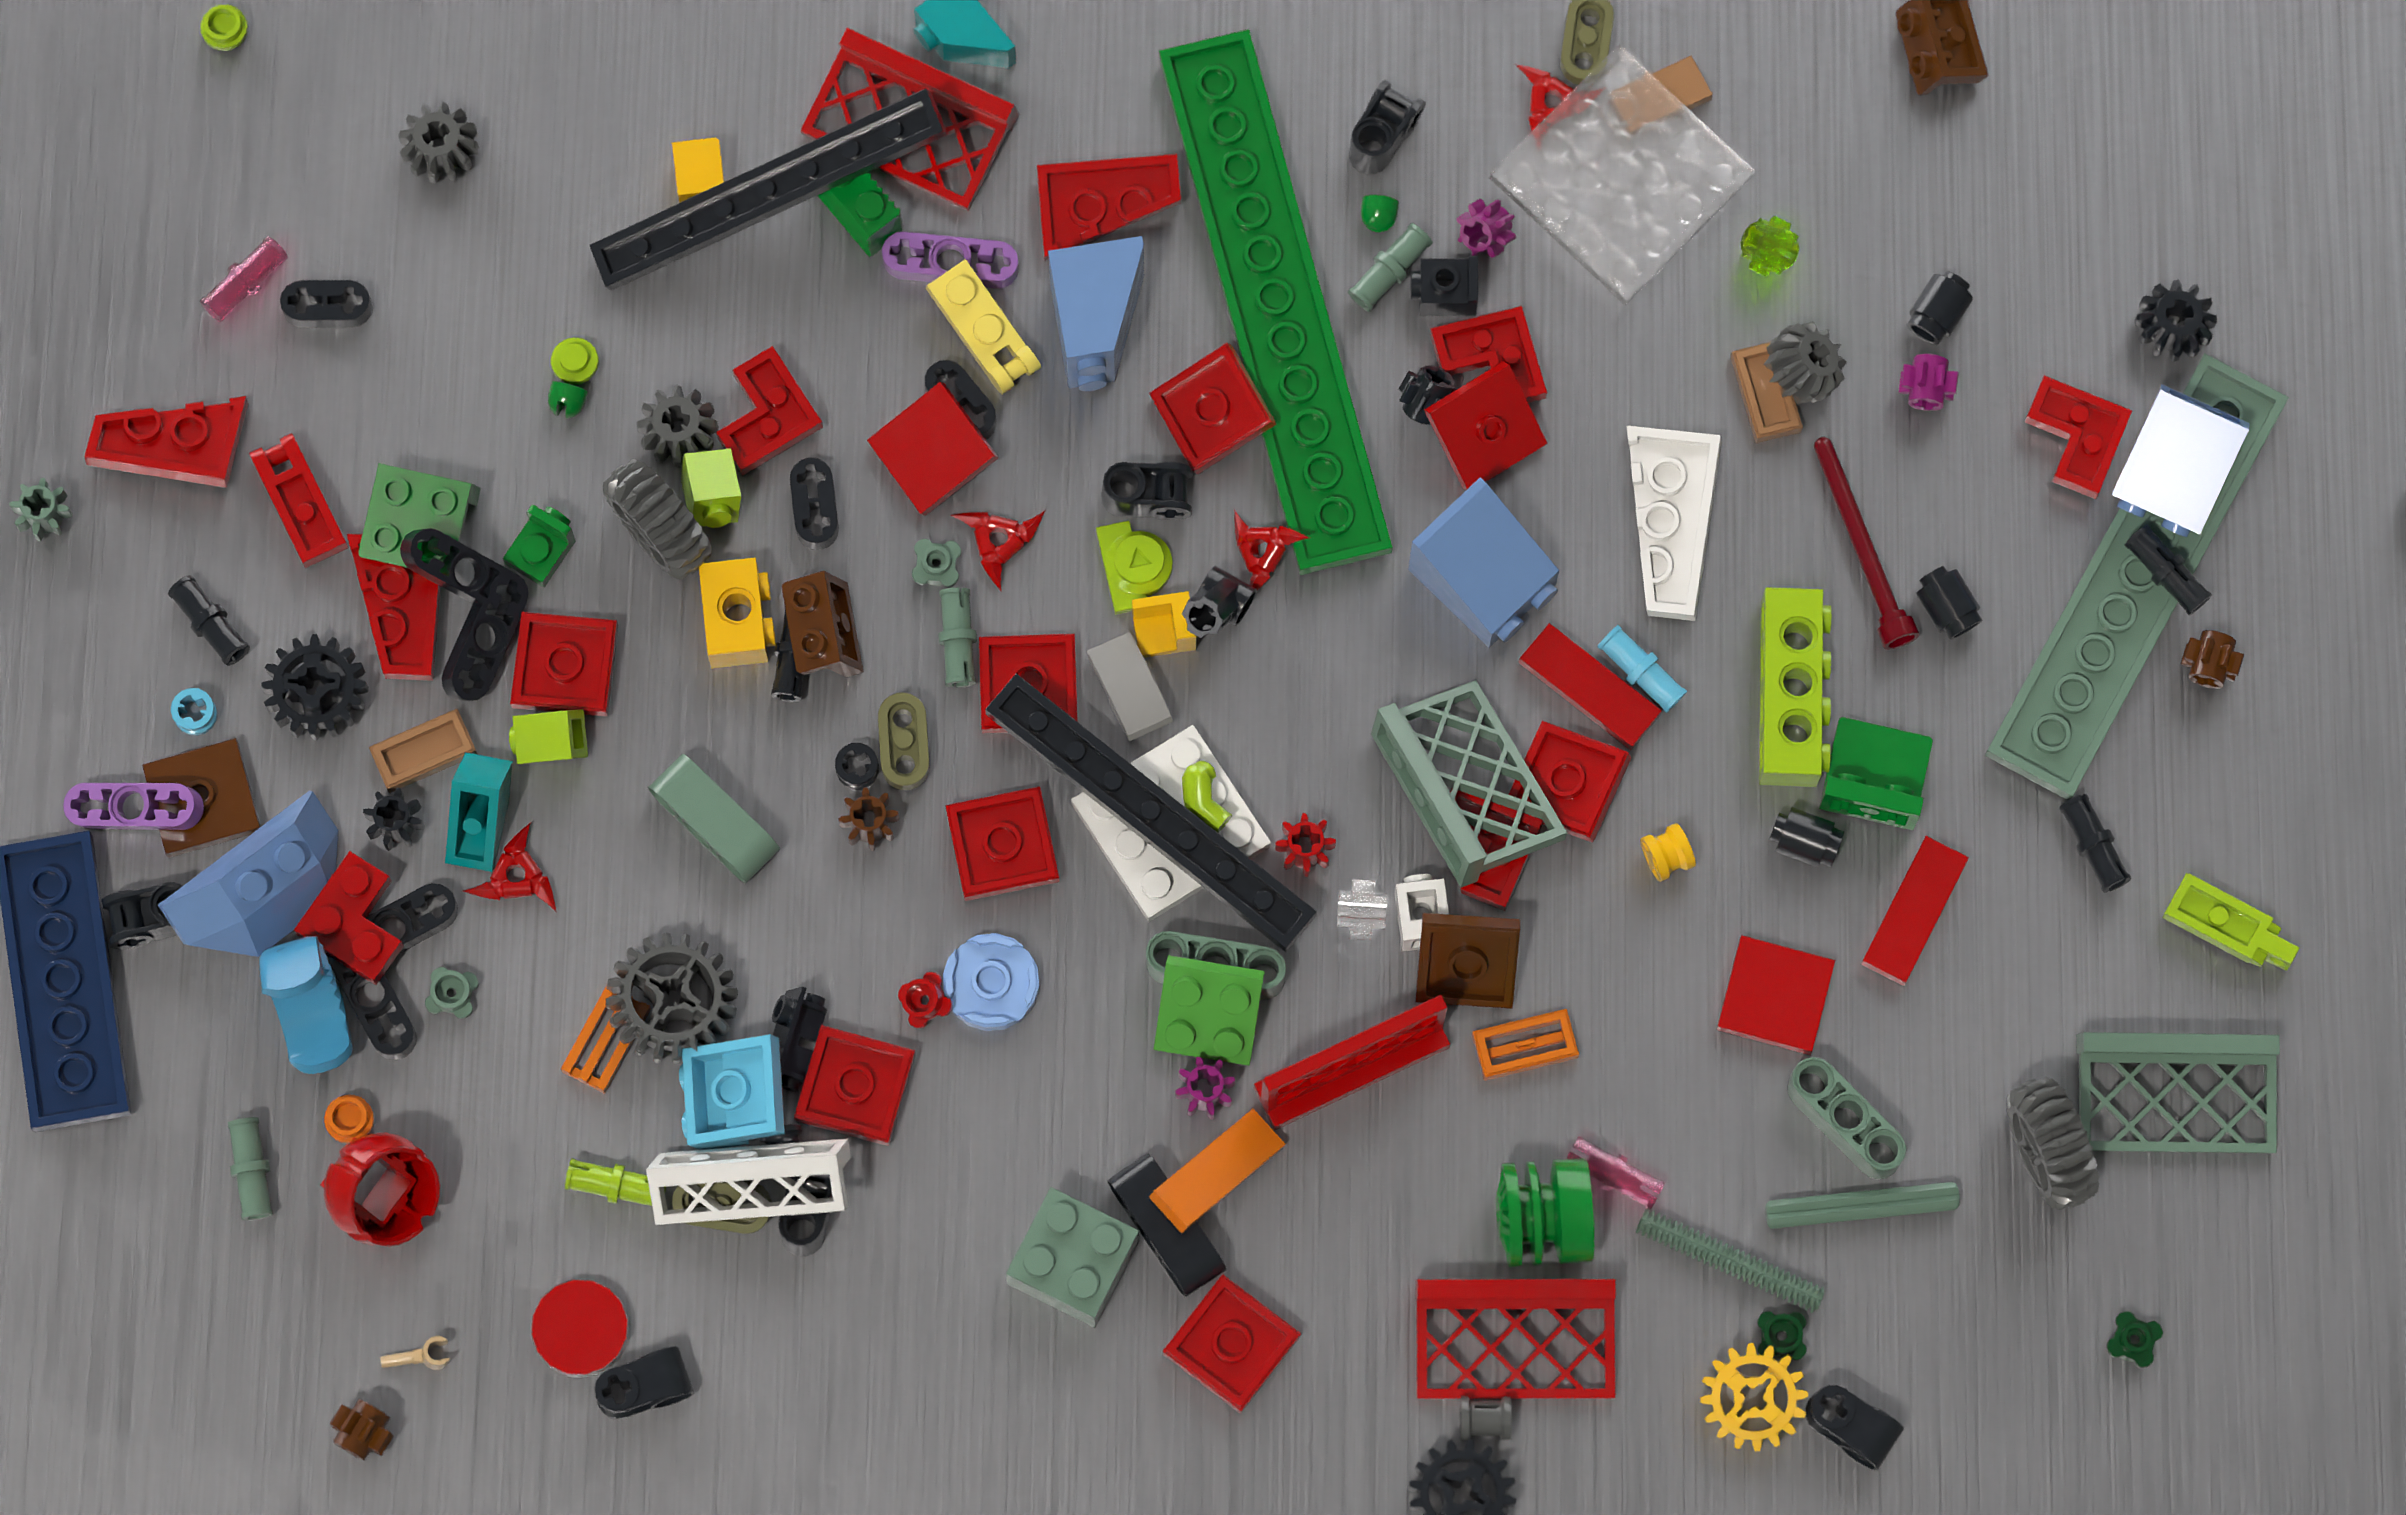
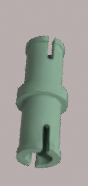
M1411 223L1407 230L1386 252L1379 251L1373 258L1374 265L1354 287L1348 290L1349 296L1361 308L1370 312L1373 305L1395 282L1401 284L1406 279L1407 269L1427 247L1433 244L1431 238L1420 227Z
M959 587L946 588L939 591L943 631L938 634L939 644L944 646L945 685L947 687H954V683H956V688L973 686L976 684L973 644L977 642V632L971 629L970 589L962 588L960 592Z
M257 1117L241 1118L227 1123L228 1129H230L234 1165L230 1166L231 1177L237 1178L242 1220H255L273 1215L266 1173L271 1170L269 1160H264L258 1126L259 1118Z

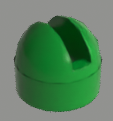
M1383 195L1363 196L1360 214L1364 225L1369 230L1377 233L1389 230L1397 219L1399 201Z
M552 381L548 393L549 409L555 416H558L562 407L566 406V419L575 417L585 406L588 391L574 385Z

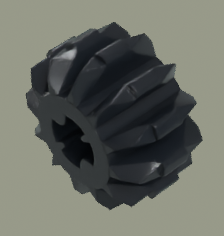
M2179 279L2172 282L2170 290L2159 283L2154 286L2152 296H2143L2139 307L2142 312L2137 314L2135 326L2145 329L2139 337L2140 344L2150 342L2156 344L2152 352L2154 357L2160 356L2165 349L2169 350L2172 362L2180 359L2182 351L2193 358L2200 351L2199 345L2207 346L2211 342L2213 335L2209 329L2215 327L2217 316L2207 312L2213 304L2212 298L2199 300L2196 298L2199 292L2198 284L2191 286L2189 291L2186 292L2182 290V284ZM2173 315L2179 317L2177 323H2181L2183 321V325L2176 326L2172 324L2174 318L2168 320L2169 316Z

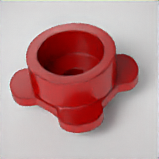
M927 972L924 974L923 979L912 980L902 985L899 989L898 998L902 1002L904 1010L909 1014V1024L915 1028H924L929 1020L937 1016H948L952 1010L953 1003L951 999L945 997L941 987L942 977L935 972ZM928 996L929 1002L924 1005L922 998Z

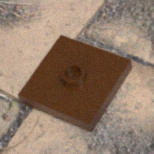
M236 738L142 765L147 783L182 784L196 790L203 800V814L195 826L186 830H159L165 854L168 858L249 836L261 827L239 743ZM180 798L178 803L166 804L158 801V810H167L178 814L180 810H186L187 801Z
M1422 913L1416 1002L1424 1003L1441 995L1445 1004L1513 1009L1520 919Z

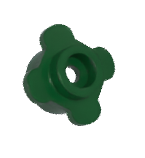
M1767 1311L1759 1316L1757 1325L1761 1329L1762 1342L1757 1348L1759 1355H1763L1767 1347L1771 1345L1774 1346L1773 1359L1776 1356L1789 1355L1792 1358L1791 1360L1798 1361L1804 1357L1807 1348L1802 1339L1806 1319L1801 1313L1792 1312L1790 1314L1775 1315ZM1784 1332L1787 1337L1781 1341L1778 1339L1777 1334Z
M2124 1311L2120 1313L2115 1319L2117 1329L2113 1338L2107 1342V1352L2113 1358L2120 1357L2125 1361L2134 1362L2139 1368L2150 1366L2154 1361L2152 1351L2155 1342L2163 1336L2162 1327L2156 1321L2146 1323L2136 1319L2132 1312ZM2132 1335L2138 1336L2139 1343L2133 1344L2130 1341V1337Z

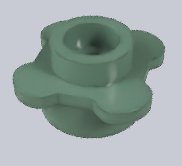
M929 539L919 540L914 546V552L917 555V566L912 570L913 580L919 585H925L926 583L933 586L943 585L945 587L955 585L959 579V574L956 571V559L961 556L960 546L954 541L937 544L932 543ZM939 559L941 564L935 567L932 565V561Z
M445 967L436 968L430 976L432 981L430 986L431 995L425 999L427 1010L435 1015L440 1012L453 1013L458 1019L469 1017L473 1011V1006L470 1003L472 992L478 987L477 977L472 972L461 974L454 970H448ZM455 989L456 995L449 997L447 995L448 990Z

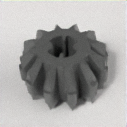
M442 101L437 112H432L431 108L423 103L421 107L423 116L418 118L408 114L406 122L410 129L399 132L398 138L400 143L404 145L400 150L402 160L406 163H411V171L417 177L427 172L430 182L435 184L440 174L446 172L447 178L454 182L457 178L455 168L459 167L470 171L472 164L468 156L476 155L479 152L478 143L473 140L478 134L474 123H466L467 116L461 108L450 114L448 104ZM443 138L445 144L435 147L433 141Z
M1814 322L1802 325L1797 323L1794 326L1786 327L1766 347L1769 357L1764 365L1773 371L1774 374L1770 382H1778L1782 387V397L1793 396L1797 405L1808 403L1809 401L1811 403L1822 401L1830 396L1831 392L1845 379L1841 370L1847 361L1837 353L1841 344H1833L1829 340V329L1818 331Z
M677 384L673 388V397L667 398L662 390L657 389L655 397L658 405L643 403L641 407L642 413L647 418L637 421V429L639 433L645 435L641 440L643 449L645 451L655 449L654 458L658 463L664 462L672 455L674 466L680 468L685 453L699 452L698 448L712 450L714 447L713 439L709 436L719 431L718 421L711 418L715 412L711 402L700 403L701 394L696 389L690 392L686 398L683 396L682 387ZM674 421H684V424L681 425L683 431L672 432L671 428H674Z

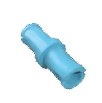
M1619 625L1613 628L1598 644L1597 647L1603 650L1628 675L1626 680L1632 686L1637 683L1666 713L1687 693L1685 688H1682L1656 663L1659 658L1653 652L1647 654Z

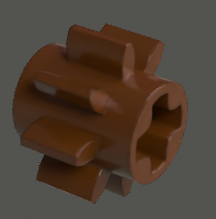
M2205 630L2201 632L2199 640L2192 637L2189 639L2181 665L2191 668L2188 678L2192 682L2203 687L2220 689L2223 688L2225 679L2232 682L2235 681L2236 676L2239 675L2244 654L2234 651L2236 640L2233 637L2222 632Z
M864 787L862 797L855 801L848 797L844 799L845 806L850 811V815L841 816L838 820L841 828L852 827L853 830L848 837L851 846L861 840L868 843L871 851H875L876 841L883 837L889 841L894 839L893 832L888 827V823L899 821V813L896 810L886 811L885 808L890 801L888 793L882 794L878 799L870 796L868 788ZM868 811L873 812L875 817L874 826L865 827L863 822L864 813Z
M358 1399L352 1410L341 1404L329 1424L333 1429L339 1431L333 1443L363 1461L366 1460L371 1450L382 1456L394 1437L390 1431L385 1429L390 1417L361 1399Z

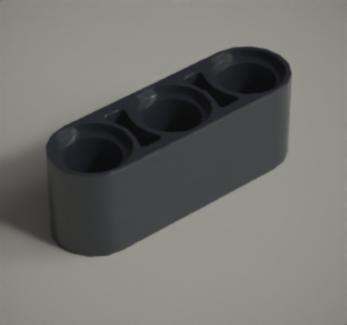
M1147 1153L1109 1178L1107 1182L1115 1197L1175 1286L1184 1297H1187L1227 1269L1197 1221L1185 1232L1181 1233L1149 1198L1152 1192L1168 1178L1154 1158Z

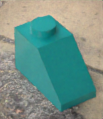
M925 0L914 8L916 27L913 29L916 38L928 52L935 49L944 61L1008 69L1016 64L1015 45L978 0Z
M465 752L451 784L446 864L493 871L509 805L513 761Z

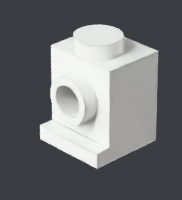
M1416 874L1405 877L1403 879L1404 883L1396 884L1394 895L1401 939V952L1419 950L1422 919L1417 920L1414 918L1412 912L1415 908L1425 907L1430 913L1449 914L1444 879L1433 880L1430 874Z

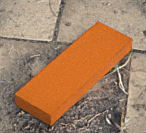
M1251 1109L1155 1189L1149 1198L1174 1226L1183 1233L1280 1152L1286 1144L1254 1109Z

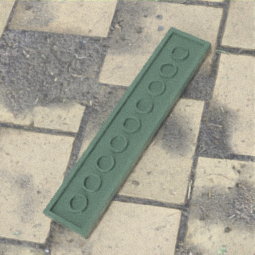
M2205 353L2183 394L2248 422L2249 431L2201 533L2198 534L2190 530L2188 537H2184L2162 527L2161 524L2164 518L2146 511L2142 518L2119 508L1984 755L2067 800L2071 799L2178 603L2162 584L2160 586L2155 585L2151 580L2153 576L2151 572L2126 548L2125 543L2139 529L2148 524L2151 530L2174 555L2180 554L2186 560L2183 565L2193 575L2289 398Z

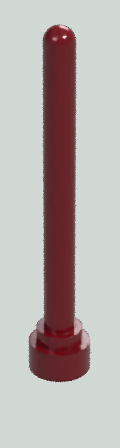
M1820 437L1814 443V450L1881 614V617L1878 619L1880 627L1877 629L1882 645L1885 650L1905 646L1920 636L1912 616H1907L1905 610L1899 609L1832 441L1827 437Z

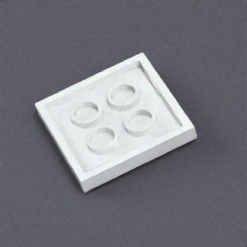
M1191 725L1130 763L1183 806L1182 776L1185 769L1198 761L1210 763L1216 771V777L1212 782V799L1232 814L1231 819L1219 834L1250 859L1271 847L1270 840L1194 725ZM1082 792L1071 799L1073 808L1148 923L1204 889V887L1087 794Z

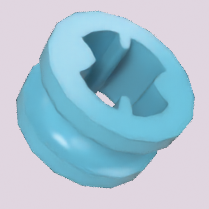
M199 688L182 690L171 703L173 720L179 729L188 735L198 736L205 734L213 728L217 721V709L212 698ZM195 702L198 707L206 705V710H200L203 718L196 722L191 717L182 719V713H188L185 708L187 704Z

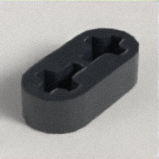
M352 280L295 281L286 286L280 298L284 316L289 323L300 328L359 327L367 322L373 309L372 301L366 288L359 282ZM301 295H308L311 303L322 305H308L305 313L300 314L297 312L296 307L291 304L299 303ZM347 295H355L357 302L361 303L353 307V313H345L342 305L331 304L346 303Z
M941 360L932 364L925 375L926 392L938 383L937 378L943 375L947 380L956 377L954 385L959 395L956 400L961 407L967 405L976 415L982 412L985 413L983 416L984 426L980 428L976 424L975 426L986 440L989 439L997 426L996 412L991 401L958 363L950 360Z
M808 457L796 463L790 472L794 522L799 541L811 550H822L835 542L839 531L834 481L831 469L824 461ZM811 471L816 472L818 479H825V481L817 483V498H809L807 485L799 484V482L806 480V473ZM820 509L822 523L830 524V526L823 527L822 535L813 536L811 529H804V527L810 526L812 523L811 510Z

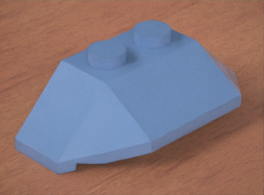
M308 791L158 904V907L185 945L259 957L264 950L272 947L294 930L336 871L338 829L314 792Z

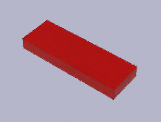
M1550 623L1519 658L1518 663L1630 751L1661 715L1662 710Z
M1925 836L1861 965L1905 986L1969 859L1968 856Z

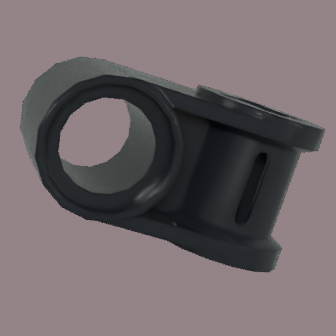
M1383 80L1372 95L1365 112L1354 126L1349 150V157L1353 167L1364 174H1377L1383 171L1404 139L1411 134L1417 125L1426 102L1421 99L1411 100L1393 90L1391 82ZM1375 141L1382 148L1377 151H1369L1364 149L1361 143Z
M1161 462L1156 464L1116 463L1109 467L1104 475L1101 493L1102 504L1108 512L1119 517H1154L1162 520L1186 519L1192 515V506L1187 503L1188 479L1193 476L1192 466L1180 462ZM1118 482H1127L1135 488L1136 492L1129 497H1120L1112 491L1111 487ZM1169 485L1173 487V497L1169 496Z
M166 882L138 890L119 891L102 898L103 909L109 911L113 936L109 938L110 948L118 950L137 948L152 941L178 936L158 907V904L183 885L175 882Z
M829 1174L809 1175L801 1185L817 1199L833 1198ZM795 1176L790 1178L797 1182L801 1178V1176ZM785 1189V1197L790 1192L788 1189ZM793 1195L789 1201L800 1199L797 1196ZM831 1212L780 1216L779 1232L783 1246L789 1253L796 1256L806 1257L817 1252L824 1242ZM807 1220L813 1223L815 1230L808 1238L796 1239L788 1233L790 1226L796 1221Z
M678 1346L659 1349L632 1362L610 1368L598 1377L594 1388L597 1405L601 1412L607 1417L616 1420L626 1419L651 1409L670 1406L694 1394ZM615 1383H619L623 1390L631 1388V1390L625 1393V1402L622 1404H616L613 1397L604 1398L611 1394L610 1386Z
M1828 1385L1821 1388L1807 1401L1805 1407L1806 1421L1815 1432L1840 1447L1843 1452L1856 1462L1874 1471H1878L1904 1430V1427L1893 1417L1869 1405L1839 1385ZM1832 1399L1838 1404L1835 1412L1839 1416H1835L1828 1421L1822 1416L1825 1408L1820 1403L1826 1404Z

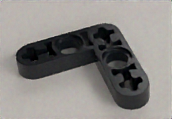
M432 528L413 530L404 537L401 543L400 553L404 564L410 570L472 603L443 670L441 678L442 687L453 700H479L489 690L521 618V612L525 609L529 596L528 586L524 579L515 572L439 530ZM429 541L427 546L429 551L438 556H447L443 562L436 558L421 560L423 552L417 548L418 543ZM461 559H467L474 567V579L467 586L459 583L455 577V567ZM508 585L506 592L512 596L511 601L501 602L502 596L496 592L497 587ZM486 610H497L495 613L497 616L486 614ZM483 623L491 626L495 633L494 644L488 650L480 648L475 638L476 630ZM467 653L472 657L484 659L485 662L474 664L475 658L467 657ZM470 671L468 677L474 681L472 688H463L464 681L459 678L460 672Z
M431 883L368 915L366 919L379 927L386 919L398 918L402 920L405 924V933L399 939L404 945L400 951L402 953L453 924L458 914V905L453 893L447 887ZM434 896L439 902L448 901L442 906L444 912L442 916L435 918L430 912L417 918L422 928L416 931L411 918L404 911L412 907L415 915H418L428 909L426 900ZM326 954L331 969L376 1051L388 1060H399L408 1056L416 1045L417 1035L386 975L384 974L378 982L385 991L383 1000L377 1006L365 1007L358 1002L357 997L360 988L370 983V981L359 974L355 976L351 969ZM354 977L349 983L346 982V978ZM393 1006L396 1007L395 1012L387 1013ZM386 1013L397 1031L406 1029V1032L400 1035L402 1044L397 1047H393L390 1042L381 1044V1041L387 1035L378 1017ZM377 1018L371 1025H369V1019Z

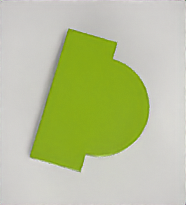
M1130 521L1096 527L1115 615L1131 612L1132 600L1153 595L1167 584L1172 573L1171 552L1167 544L1157 535L1146 531H1132Z

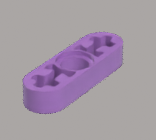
M898 232L891 235L885 241L882 248L883 264L886 271L894 278L901 280L934 281L947 272L939 267L937 258L943 251L950 249L960 252L971 268V252L978 253V263L989 264L993 263L994 256L1003 257L1004 264L1008 266L1002 267L1000 274L991 273L990 265L976 263V275L986 288L1001 289L1011 285L1019 271L1016 251L1012 246L1002 241ZM901 247H909L910 254L916 256L908 258L906 265L898 264L897 257L892 255L899 254ZM924 248H931L929 252L930 268H923V258H917L925 257Z
M80 783L73 786L67 792L63 808L70 822L87 829L186 830L199 822L203 814L204 805L200 794L196 790L178 783ZM139 793L144 801L143 811L137 818L128 820L123 812V804L128 796ZM179 798L187 801L186 810H180L178 814L167 810H158V801L166 804L178 803ZM89 799H93L101 803H108L109 811L91 809L87 814L81 812L80 807L81 803L89 802Z

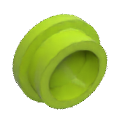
M231 5L212 7L201 21L200 28L203 39L210 47L216 50L228 51L238 47L243 43L248 33V23L244 14L238 8Z
M565 339L552 352L551 366L553 372L558 379L567 384H582L590 380L598 369L599 359L597 351L585 339Z

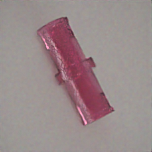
M266 236L263 242L240 264L234 262L227 269L228 275L206 297L200 300V304L210 316L218 322H222L225 316L247 295L254 296L261 289L259 284L276 267L287 260L288 255L275 240Z
M1578 1135L1572 1147L1589 1156L1587 1163L1590 1176L1602 1182L1601 1188L1608 1192L1613 1188L1651 1210L1657 1198L1641 1190L1640 1186L1643 1185L1660 1194L1665 1182L1627 1163L1628 1157L1620 1153L1616 1157ZM1569 1151L1566 1159L1582 1158Z

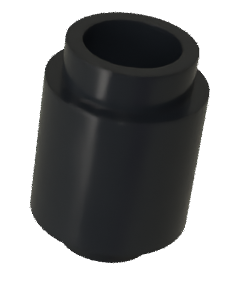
M1946 272L1944 275L1933 274L1909 311L1911 318L1907 323L1908 328L1921 339L1938 345L1943 337L1948 338L1973 301L1972 295L1968 292L1970 285L1963 278L1952 272Z
M1941 566L1919 580L1923 588L1916 595L1939 633L1945 632L1949 640L1963 635L1983 621L1977 612L1980 606L1957 569L1947 572L1945 567Z
M1791 807L1789 815L1779 812L1769 840L1778 843L1775 850L1776 853L1817 868L1820 864L1832 867L1845 831L1835 828V822Z

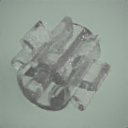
M1352 879L1351 891L1339 890L1337 927H1349L1348 939L1372 941L1373 929H1385L1387 893L1375 892V880Z

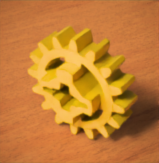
M1748 1343L1746 1355L1740 1356L1733 1347L1729 1348L1728 1353L1731 1361L1725 1364L1715 1359L1712 1364L1719 1374L1716 1378L1704 1376L1702 1380L1703 1383L1712 1388V1394L1701 1396L1700 1403L1712 1405L1714 1410L1704 1419L1706 1423L1719 1420L1722 1424L1717 1433L1719 1439L1725 1437L1729 1432L1736 1435L1734 1448L1739 1449L1743 1445L1744 1440L1749 1439L1752 1440L1754 1450L1760 1451L1762 1439L1769 1438L1770 1442L1777 1447L1780 1445L1778 1432L1782 1429L1791 1435L1796 1433L1795 1427L1790 1422L1792 1416L1805 1418L1806 1412L1796 1406V1401L1807 1398L1808 1391L1796 1389L1795 1383L1804 1375L1802 1371L1791 1374L1787 1371L1786 1368L1792 1359L1789 1355L1783 1357L1779 1362L1774 1360V1346L1769 1345L1764 1354L1759 1355L1756 1353L1754 1343ZM1750 1363L1768 1366L1761 1376L1745 1377L1736 1369L1739 1366ZM1768 1378L1771 1379L1763 1395L1767 1405L1762 1409L1754 1405L1749 1410L1746 1409L1741 1415H1738L1737 1412L1743 1407L1742 1403L1746 1397L1741 1391L1742 1388L1748 1385L1754 1389L1759 1384L1762 1385ZM1782 1379L1788 1391V1404L1785 1412L1775 1403L1774 1388ZM1723 1382L1734 1393V1407L1727 1415L1722 1408L1720 1398ZM1763 1417L1772 1425L1763 1430H1747L1740 1427L1747 1418Z

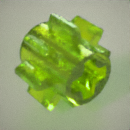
M1773 216L1770 221L1759 218L1758 221L1753 222L1746 228L1741 238V250L1743 252L1741 256L1750 261L1748 269L1767 277L1770 271L1780 275L1782 271L1789 269L1794 264L1799 253V243L1797 241L1799 237L1790 231L1791 223Z

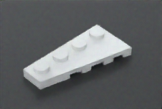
M1627 426L1647 614L1654 617L1695 621L1722 445L1721 435Z

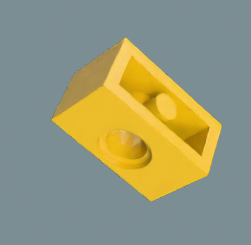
M756 557L703 563L699 566L707 653L711 669L768 662L767 647L776 646L773 617L764 618L762 601L771 600L768 572L759 573ZM737 604L746 605L751 609L750 614L740 621H733L726 617L729 608Z

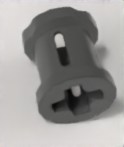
M1460 1396V1440L1468 1441L1470 1436H1501L1502 1440H1511V1397H1502L1500 1401H1470L1468 1396Z

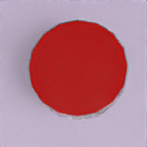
M571 1279L555 1285L540 1298L532 1314L530 1335L537 1354L551 1370L569 1378H590L609 1367L611 1368L620 1360L629 1342L630 1321L623 1302L610 1287L591 1279Z

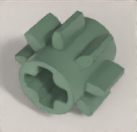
M45 478L40 479L39 485L29 488L21 484L22 494L19 501H12L9 504L14 513L22 515L14 523L18 530L24 532L31 527L37 541H41L44 534L55 532L58 535L63 534L60 528L63 518H71L73 516L68 506L59 505L68 497L65 490L59 487L51 492ZM47 503L50 508H42V505ZM33 511H40V516H35Z

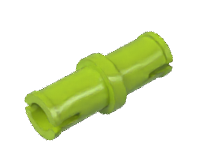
M571 1158L564 1189L607 1197V1202L615 1204L618 1203V1200L652 1206L647 1175L625 1171V1165L615 1164L614 1168Z

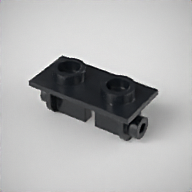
M805 987L786 991L785 995H781L776 1002L772 1014V1021L776 1023L773 1036L779 1038L782 1088L792 1092H798L800 1084H804L813 1050L798 1045L800 1038L815 1043L827 1013V1009L823 1007L825 998L807 993L804 1000L807 989Z

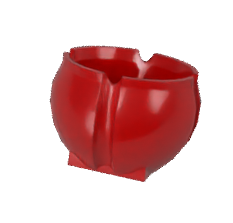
M372 1133L358 1138L354 1137L350 1143L341 1148L339 1159L336 1163H330L326 1176L320 1184L324 1189L326 1208L336 1226L360 1243L373 1246L400 1245L420 1234L424 1230L421 1218L423 1216L433 1217L440 1196L438 1173L426 1154L420 1148L414 1146L408 1139L391 1133ZM377 1161L386 1170L360 1205L355 1201L357 1187L374 1162Z

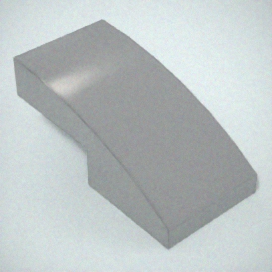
M1130 632L1086 651L1089 662L1108 695L1111 708L1129 741L1173 722L1163 696Z

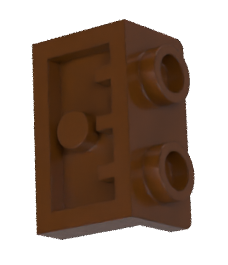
M1908 0L1896 10L1898 31L1902 36L1909 62V71L1913 77L1918 95H1927L1940 84H1978L1989 76L1968 0Z
M820 571L784 582L782 584V593L796 671L806 675L827 668L846 678L864 673L848 582L826 571Z

